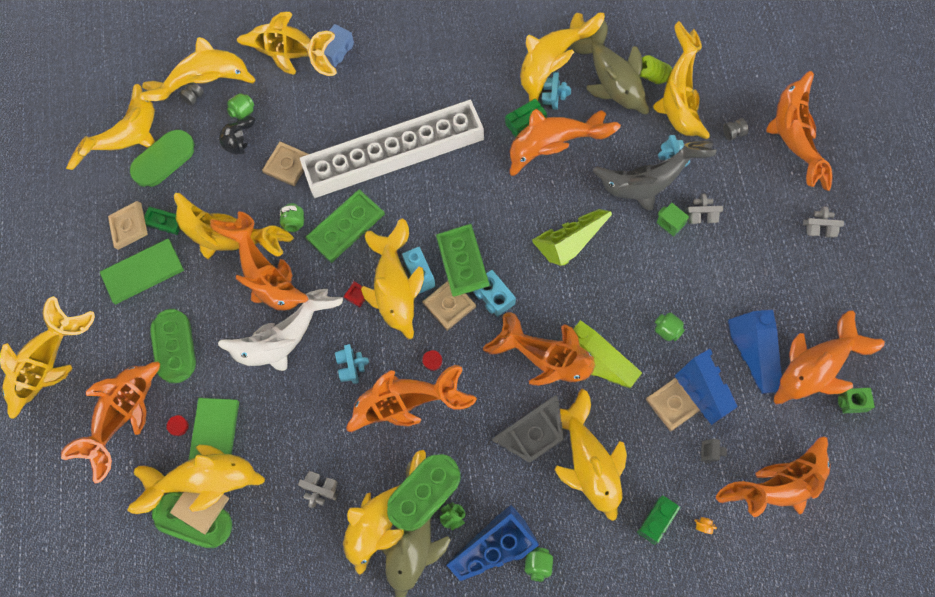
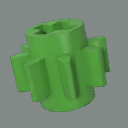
M452 502L440 509L443 513L440 516V521L444 527H451V530H454L465 524L462 520L465 517V511L459 504Z

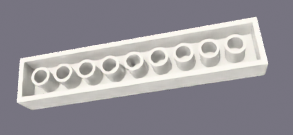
M468 100L300 157V161L314 198L482 141L484 140V128L472 101Z

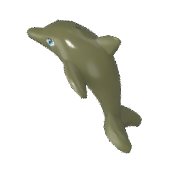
M604 19L595 34L588 38L580 39L570 46L573 51L579 54L593 53L594 66L601 84L587 85V90L595 97L613 99L626 109H633L641 114H648L649 107L645 100V89L639 77L642 70V55L637 46H633L629 59L626 61L606 47L604 41L608 34V25Z
M412 460L407 465L406 478L409 476ZM431 518L417 530L404 531V535L396 545L382 550L386 555V578L393 587L396 597H406L408 590L413 588L419 580L425 566L436 562L448 548L451 540L449 536L431 542Z

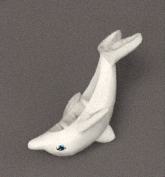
M328 289L311 291L306 294L309 300L279 324L268 323L263 325L251 337L220 340L218 346L229 351L236 362L247 366L271 364L275 369L284 371L287 369V355L302 339L314 311L339 306L342 304L343 297H328Z

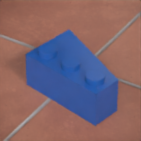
M708 349L694 357L674 377L700 409L704 417L713 425L738 406L727 383L723 384L719 375L721 370L719 366L715 367L710 356L712 351Z

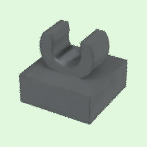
M713 438L702 441L701 462L719 461L721 456H727V448L720 447L719 439Z

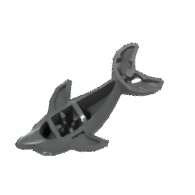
M689 142L674 156L656 165H645L632 171H615L595 167L593 172L602 180L605 189L614 196L625 199H637L643 208L652 210L655 204V195L675 180L691 158L715 156L717 149L712 148L714 142Z

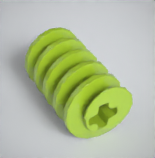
M650 55L642 57L640 77L655 84H662L668 81L672 71V67L669 64Z

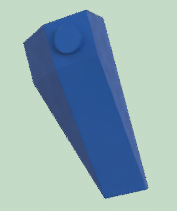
M773 310L753 311L729 319L731 339L741 352L743 361L745 360L750 368V373L761 393H776L779 389L782 375L777 326Z
M510 505L447 563V567L462 581L481 574L484 570L495 566H503L504 563L514 559H522L539 546V543L523 517Z

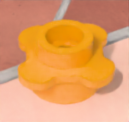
M700 517V520H694L696 522L695 529L698 531L712 534L713 529H717L715 524H713V520Z

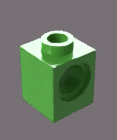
M671 203L668 207L664 206L658 212L657 224L674 237L686 225L689 216Z
M871 388L849 389L839 394L838 404L842 408V413L868 412L875 408ZM851 397H854L857 400L858 405L852 402Z

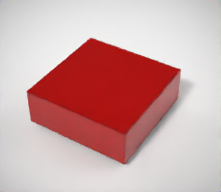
M354 281L343 296L344 299L360 308L365 301L361 291L363 286Z

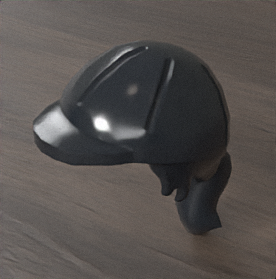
M248 116L246 119L226 124L219 134V142L222 148L232 154L245 153L244 149L248 143L243 144L244 136L242 130L252 127L255 118Z

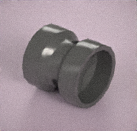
M194 82L188 83L187 88L179 92L180 97L191 106L196 103L198 97L204 94L203 89Z
M740 118L735 120L734 123L728 122L723 125L726 139L730 141L736 139L737 136L742 137L748 134V125L745 119Z

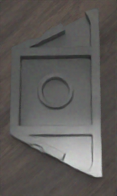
M557 395L492 438L493 442L498 443L529 463L562 442L564 435Z

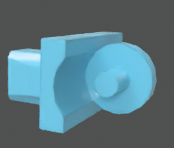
M553 72V77L547 78L543 86L544 90H552V92L542 93V103L552 105L553 110H558L559 96L561 100H565L571 94V88L567 86L566 82H562L560 85L559 72Z
M670 135L669 139L661 145L662 151L658 154L659 159L667 160L678 153L684 147L683 140H676L675 135Z
M350 344L344 345V350L335 352L338 364L346 362L348 364V368L338 370L341 382L352 381L353 384L359 383L356 367H358L359 372H364V366L369 363V360L366 357H362L361 352H357V359H354L353 349H351Z

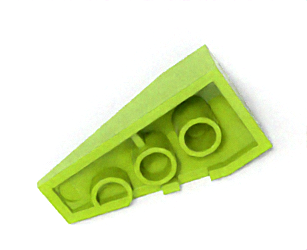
M601 209L595 210L579 217L578 222L562 224V229L557 231L550 229L532 239V241L550 263L558 264L559 266L569 263V260L577 256L612 213L611 211Z
M580 320L575 326L574 331L579 338L580 347L594 357L595 368L591 375L631 388L642 372L601 335Z

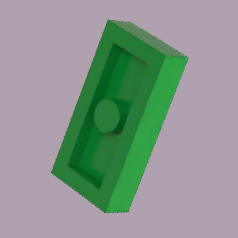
M148 207L144 216L146 226L178 235L180 228L176 221V214Z

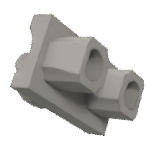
M705 193L700 195V199H694L693 201L694 205H700V207L685 208V214L689 216V224L701 223V214H707V223H718L720 212H723V206H707V204H713V199H707Z
M823 206L820 211H814V217H819V219L808 218V220H803V225L807 226V236H820V227H826L825 237L835 238L838 237L839 228L844 227V221L828 220V218H834L835 214L829 212L828 207Z
M309 471L304 481L300 479L298 486L313 492L312 495L305 493L304 499L309 500L308 506L310 508H314L316 504L324 505L325 500L319 498L320 495L336 501L338 495L335 492L338 482L326 478L323 488L319 487L317 483L320 475Z

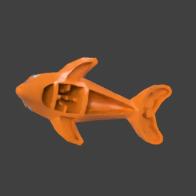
M808 71L800 80L789 84L781 93L776 118L768 124L766 132L780 134L789 149L809 164L806 174L808 186L814 187L819 179L822 188L830 191L832 184L831 166L822 158L813 142V139L816 137V125L809 112V94L814 73Z
M535 109L530 115L529 125L512 142L510 148V158L512 161L510 175L515 176L526 164L539 155L559 153L568 148L569 144L563 143L565 141L578 137L604 139L615 133L621 125L618 122L603 124L606 116L603 110L593 114L584 123L564 117L545 118L538 109Z
M239 211L237 214L238 219L235 222L210 219V227L215 232L238 242L240 261L245 277L236 275V280L251 288V301L255 303L263 302L276 310H291L299 303H305L309 300L306 294L293 287L291 283V268L285 260L280 259L278 267L275 268L256 247L251 239L255 223L248 214Z
M853 310L847 311L838 320L837 332L840 339L826 341L807 350L805 336L803 333H799L792 341L789 352L791 363L780 379L779 389L774 395V403L783 404L788 400L802 399L817 392L825 394H841L853 388V383L835 377L846 361L850 351L861 355H872L884 347L885 341L858 335L855 324L856 314Z
M512 312L503 314L501 333L483 347V351L492 355L518 348L543 371L540 375L529 380L530 385L540 386L557 380L567 382L583 381L593 373L595 368L594 357L580 347L579 338L572 327L566 324L561 326L562 341L536 338L523 334L520 321Z
M152 362L146 366H131L123 370L115 378H106L94 383L87 389L86 396H100L92 416L91 436L81 437L67 444L61 451V459H89L94 483L101 482L111 469L112 460L106 448L109 439L129 419L135 435L140 434L145 425L147 411L144 399L151 386L153 377L159 371L160 363Z
M459 365L448 367L438 377L435 384L411 379H398L394 376L395 371L390 370L382 375L371 389L358 398L354 404L352 418L348 422L346 429L348 432H352L366 425L383 421L399 426H412L419 424L421 418L408 411L421 404L441 400L448 407L461 410L473 405L477 398L474 395L457 390V381L462 372V367Z
M826 437L817 439L806 453L797 460L790 463L766 466L756 472L757 478H772L764 483L756 484L739 481L726 485L717 493L716 500L720 503L746 500L748 512L753 517L761 515L767 503L776 506H793L798 514H802L807 500L810 497L813 499L817 498L823 491L825 481L830 473L831 464L827 454L828 439Z

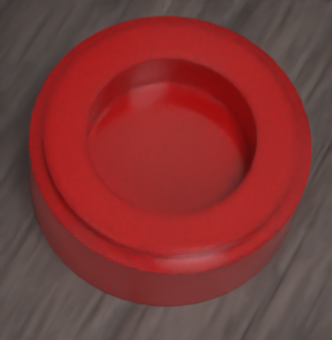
M430 350L424 354L423 365L427 370L435 371L441 367L442 357L439 352Z
M179 415L171 417L167 422V430L174 436L184 435L189 427L188 421Z

